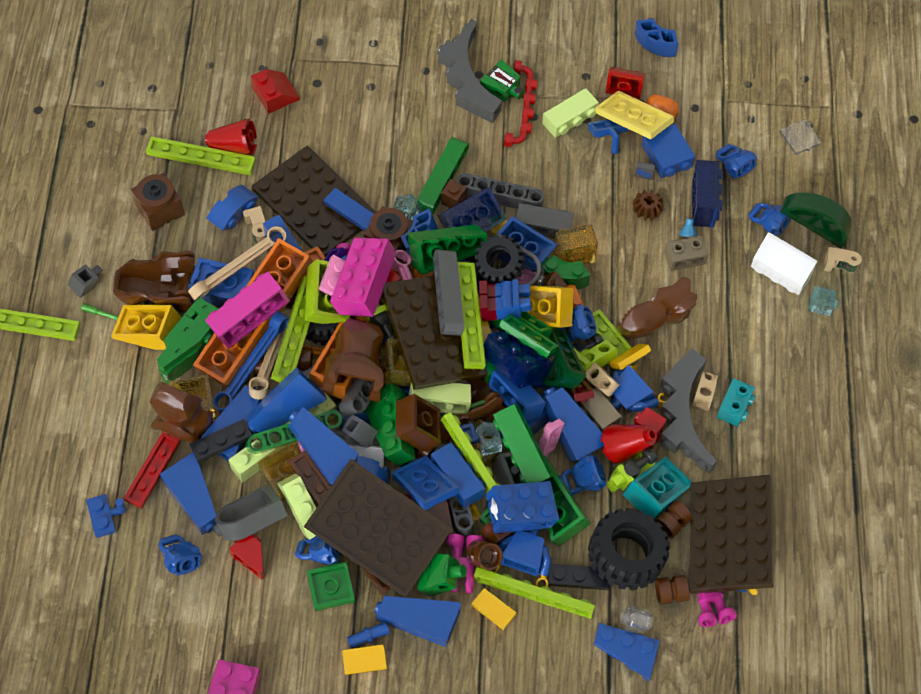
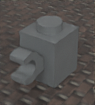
M85 264L71 274L67 285L81 298L94 289L103 270L98 265L90 269Z
M353 414L349 419L346 418L342 424L344 427L341 430L365 448H368L378 433L377 430Z

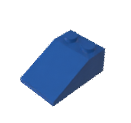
M513 216L498 231V234L506 235L508 239L509 237L513 238L521 247L535 254L541 264L557 247L556 243ZM500 253L497 258L509 264L511 256L507 253ZM524 256L525 269L535 272L537 270L536 262Z

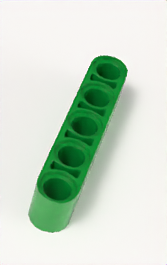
M454 137L450 138L417 198L416 208L423 211L430 209L432 214L435 213L441 202V192L449 181L453 180L467 154L469 143Z
M336 410L314 415L331 431L342 423V416ZM328 416L335 417L336 425L328 423ZM288 424L252 435L246 442V448L251 454H259L297 442L298 440L290 434V428ZM272 433L279 435V443L271 441L270 435ZM253 439L259 440L261 448H253L251 441Z

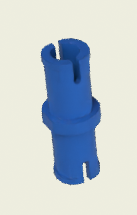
M384 621L376 626L363 628L364 630L348 636L347 640L350 648L353 649L367 642L370 644L374 639L390 634Z

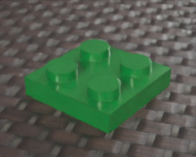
M347 562L306 571L315 611L355 603Z

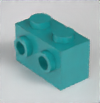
M733 378L716 418L737 427L740 421L745 422L749 413L746 410L747 405L752 406L756 397L753 394L755 387Z

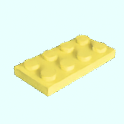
M617 91L595 107L596 114L650 140L674 122V116L621 91Z

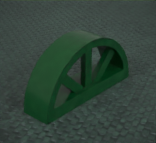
M794 193L785 197L780 210L782 214L837 247L842 248L845 245L851 230L852 220L848 212L837 202L814 193Z
M553 328L549 340L559 346L556 352L548 358L539 355L540 377L544 384L548 386H554L555 388L563 387L565 391L576 388L583 381L586 373L566 332Z

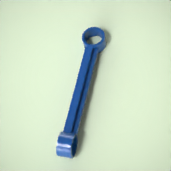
M277 311L272 316L269 328L226 390L218 392L214 396L213 405L217 410L223 412L226 409L218 406V402L222 397L229 396V404L232 402L274 339L287 328L289 316L281 311Z

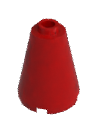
M243 119L209 130L205 135V143L209 148L253 155L257 148V144H254V139L257 138L254 122L249 121L250 119Z
M612 424L605 427L602 431L601 442H604L605 447L602 450L607 459L612 463H623L652 446L656 442L657 435L655 430L649 425Z

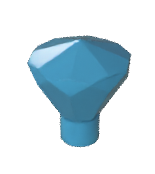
M686 218V224L681 229L680 236L685 238L697 237L693 226L694 219Z

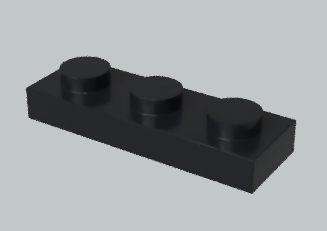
M243 419L189 445L197 462L201 463L246 442L252 434Z
M551 564L548 586L596 590L610 589V585L607 584L608 581L606 579L602 580L598 576L599 572H595L592 567Z

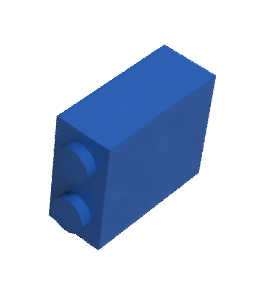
M676 124L668 126L651 140L643 136L641 146L651 163L655 165L660 178L671 177L677 172L687 171L693 167L695 155Z

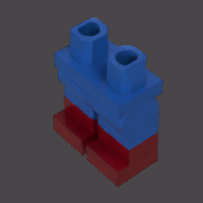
M513 279L512 282L503 281L497 284L479 281L482 322L504 319L510 314L516 318H521V312L531 311L530 298H523L531 297L529 284L519 285L518 279Z

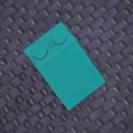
M664 457L634 479L623 493V496L637 510L643 511L644 515H651L656 518L659 514L666 511V508L673 501L678 500L691 488L692 481L667 457Z

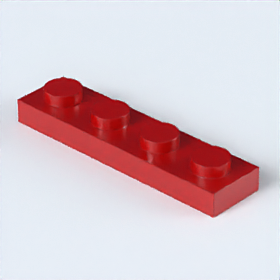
M164 432L161 433L124 496L125 502L143 509L161 478L160 474L165 471L179 447L180 439Z

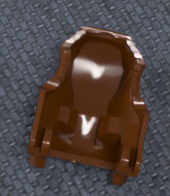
M162 251L159 255L153 256L151 260L131 259L115 271L113 293L127 305H137L150 300L157 304L172 305L179 312H187L194 304V300L190 299L191 295L188 293L187 288L189 275L194 273L196 267L193 265L195 254L190 251L178 253Z
M681 277L673 285L659 288L655 298L631 307V310H628L627 314L622 318V322L618 324L617 331L626 339H636L658 331L665 323L677 324L689 317L690 310L696 305L697 294L690 290V279Z
M347 319L340 326L335 336L336 346L334 351L326 358L321 389L333 392L338 374L372 381L368 400L379 402L381 388L384 383V369L379 361L384 334L376 324Z
M484 378L456 382L471 385V404L485 399L484 405L469 410L467 414L456 415L461 423L460 426L471 419L479 422H493L495 419L493 414L505 409L503 398L498 392H491L486 397L481 391L486 385ZM440 421L441 441L449 440L451 436Z
M165 382L157 384L150 399V404L158 414L152 422L151 428L161 430L189 443L201 439L203 434L214 423L213 412L202 409L201 398L169 386Z

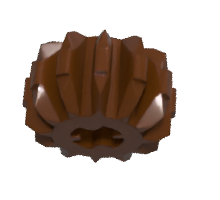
M644 189L642 194L638 193L636 195V198L633 200V211L637 213L638 218L643 216L644 221L647 218H650L651 221H653L654 217L659 218L664 209L663 198H659V193L653 194L652 190L647 193Z

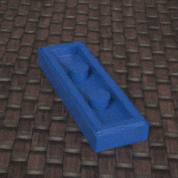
M335 188L324 199L325 205L363 231L370 225L374 214Z

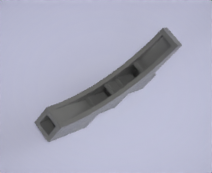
M471 19L468 24L463 26L460 35L456 36L453 42L447 40L444 45L439 47L437 51L438 62L449 67L446 72L447 84L457 88L455 93L456 105L493 123L501 112L502 100L492 95L480 84L470 67L468 51L477 33V21Z
M692 348L662 378L660 387L665 394L671 395V397L662 405L660 414L667 419L666 422L671 424L662 432L659 442H661V445L666 450L674 454L680 449L684 456L694 460L701 470H706L710 474L714 470L717 460L699 440L692 425L689 411L691 388L696 378L705 368L707 360Z

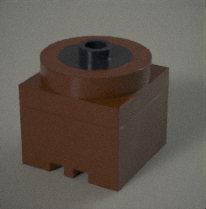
M164 173L149 175L131 189L135 205L152 231L162 227L164 223H170L172 219L176 220L185 215L181 198L175 191L170 179Z
M382 206L372 216L370 225L363 235L364 238L389 239L395 251H406L407 249L401 236L408 232L413 221L406 218L404 213L398 209Z

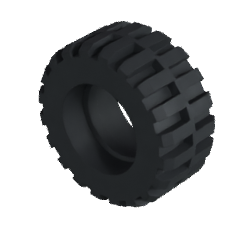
M627 508L626 511L617 509L614 513L609 512L604 518L600 519L588 545L589 561L593 562L591 565L595 572L598 571V576L602 580L606 579L608 581L607 584L611 586L614 584L618 585V588L623 590L626 587H629V590H637L638 586L640 588L647 587L649 583H653L660 575L669 557L670 543L667 541V533L662 531L663 526L659 522L656 523L654 517L644 515L643 511L638 510V512H635L634 509ZM628 538L635 541L642 547L646 558L642 560H629L622 557L614 549L612 540Z

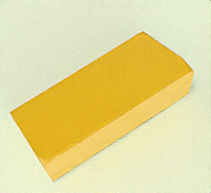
M384 645L342 651L345 675L387 669Z

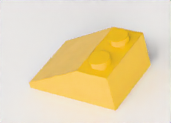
M530 285L531 297H523L530 298L531 311L526 312L550 327L572 326L573 288Z
M123 305L111 337L154 350H165V337L182 317L172 305Z

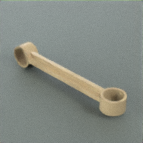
M277 226L270 228L265 239L207 279L196 283L188 290V293L195 301L198 297L203 298L212 288L273 247L275 242H272L269 238L272 232L281 233L283 241H285L286 232L284 229Z
M285 308L282 313L290 317L292 309ZM286 329L277 335L268 348L257 377L249 381V394L254 399H263L269 394L268 379L277 359ZM255 386L265 387L262 390L253 389Z

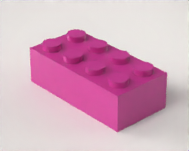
M353 239L330 300L339 315L374 316L397 253L389 239Z
M267 271L265 274L259 275L251 285L242 288L234 298L228 299L220 309L211 312L205 321L229 349L290 301L282 288Z
M218 659L208 694H256L261 679L260 669Z

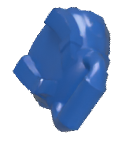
M727 144L716 151L717 159L723 162L725 170L732 179L746 175L757 164L756 154L749 150H742V148L735 145Z
M757 203L748 214L751 221L759 223L765 231L774 236L781 235L791 221V218L780 212L782 205L774 206L773 204ZM762 208H765V210L761 213L760 217L756 218V215L760 212V210Z
M576 305L573 308L572 326L566 327L570 342L576 339L586 340L596 335L595 320L588 306Z
M586 455L573 468H569L561 474V478L572 495L585 490L599 491L606 486L607 479L598 457L594 455ZM568 474H573V480L576 484V488L573 490L567 477Z
M176 534L160 539L158 545L165 558L164 564L170 573L178 576L196 570L201 565L202 554L198 546L191 544L189 541L186 542L181 536Z
M317 536L310 540L303 539L299 541L295 556L301 560L311 559L313 562L328 565L338 562L341 555L339 551ZM306 544H310L308 553L303 554Z

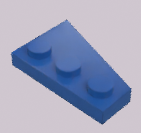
M599 623L593 645L614 659H618L627 665L626 667L636 671L649 682L660 640Z

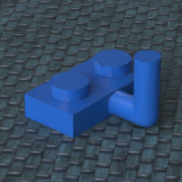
M609 119L588 123V130L594 137H604L606 135L612 137L611 153L617 154L619 150V134L627 132L628 128Z
M106 494L86 499L95 537L99 538L116 533L112 517L127 511L123 499H116L117 507L112 509L109 507Z

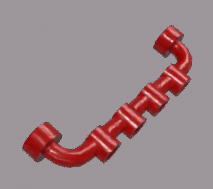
M515 60L513 70L519 75L520 72L526 73L527 80L520 136L513 137V133L508 132L505 134L504 147L510 148L512 144L522 143L526 139L527 133L531 134L532 123H529V119H533L534 109L530 108L531 104L534 105L536 94H532V90H536L537 80L534 79L533 71L528 66L522 65V61Z

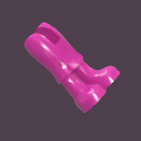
M449 534L446 537V542L452 549V557L457 559L460 565H465L467 569L465 576L467 577L465 582L466 594H472L475 584V565L468 561L467 556L466 558L462 557L464 536ZM479 535L467 536L466 551L472 541L477 539L485 541V539ZM459 581L457 583V588L455 590H452L451 592L457 593Z
M722 592L698 593V603L701 606V614L698 616L700 626H715L717 619L718 623L723 625L737 618L735 609L726 607ZM713 603H714L715 609H716V613H717V618H716V615L713 613L710 604H713Z

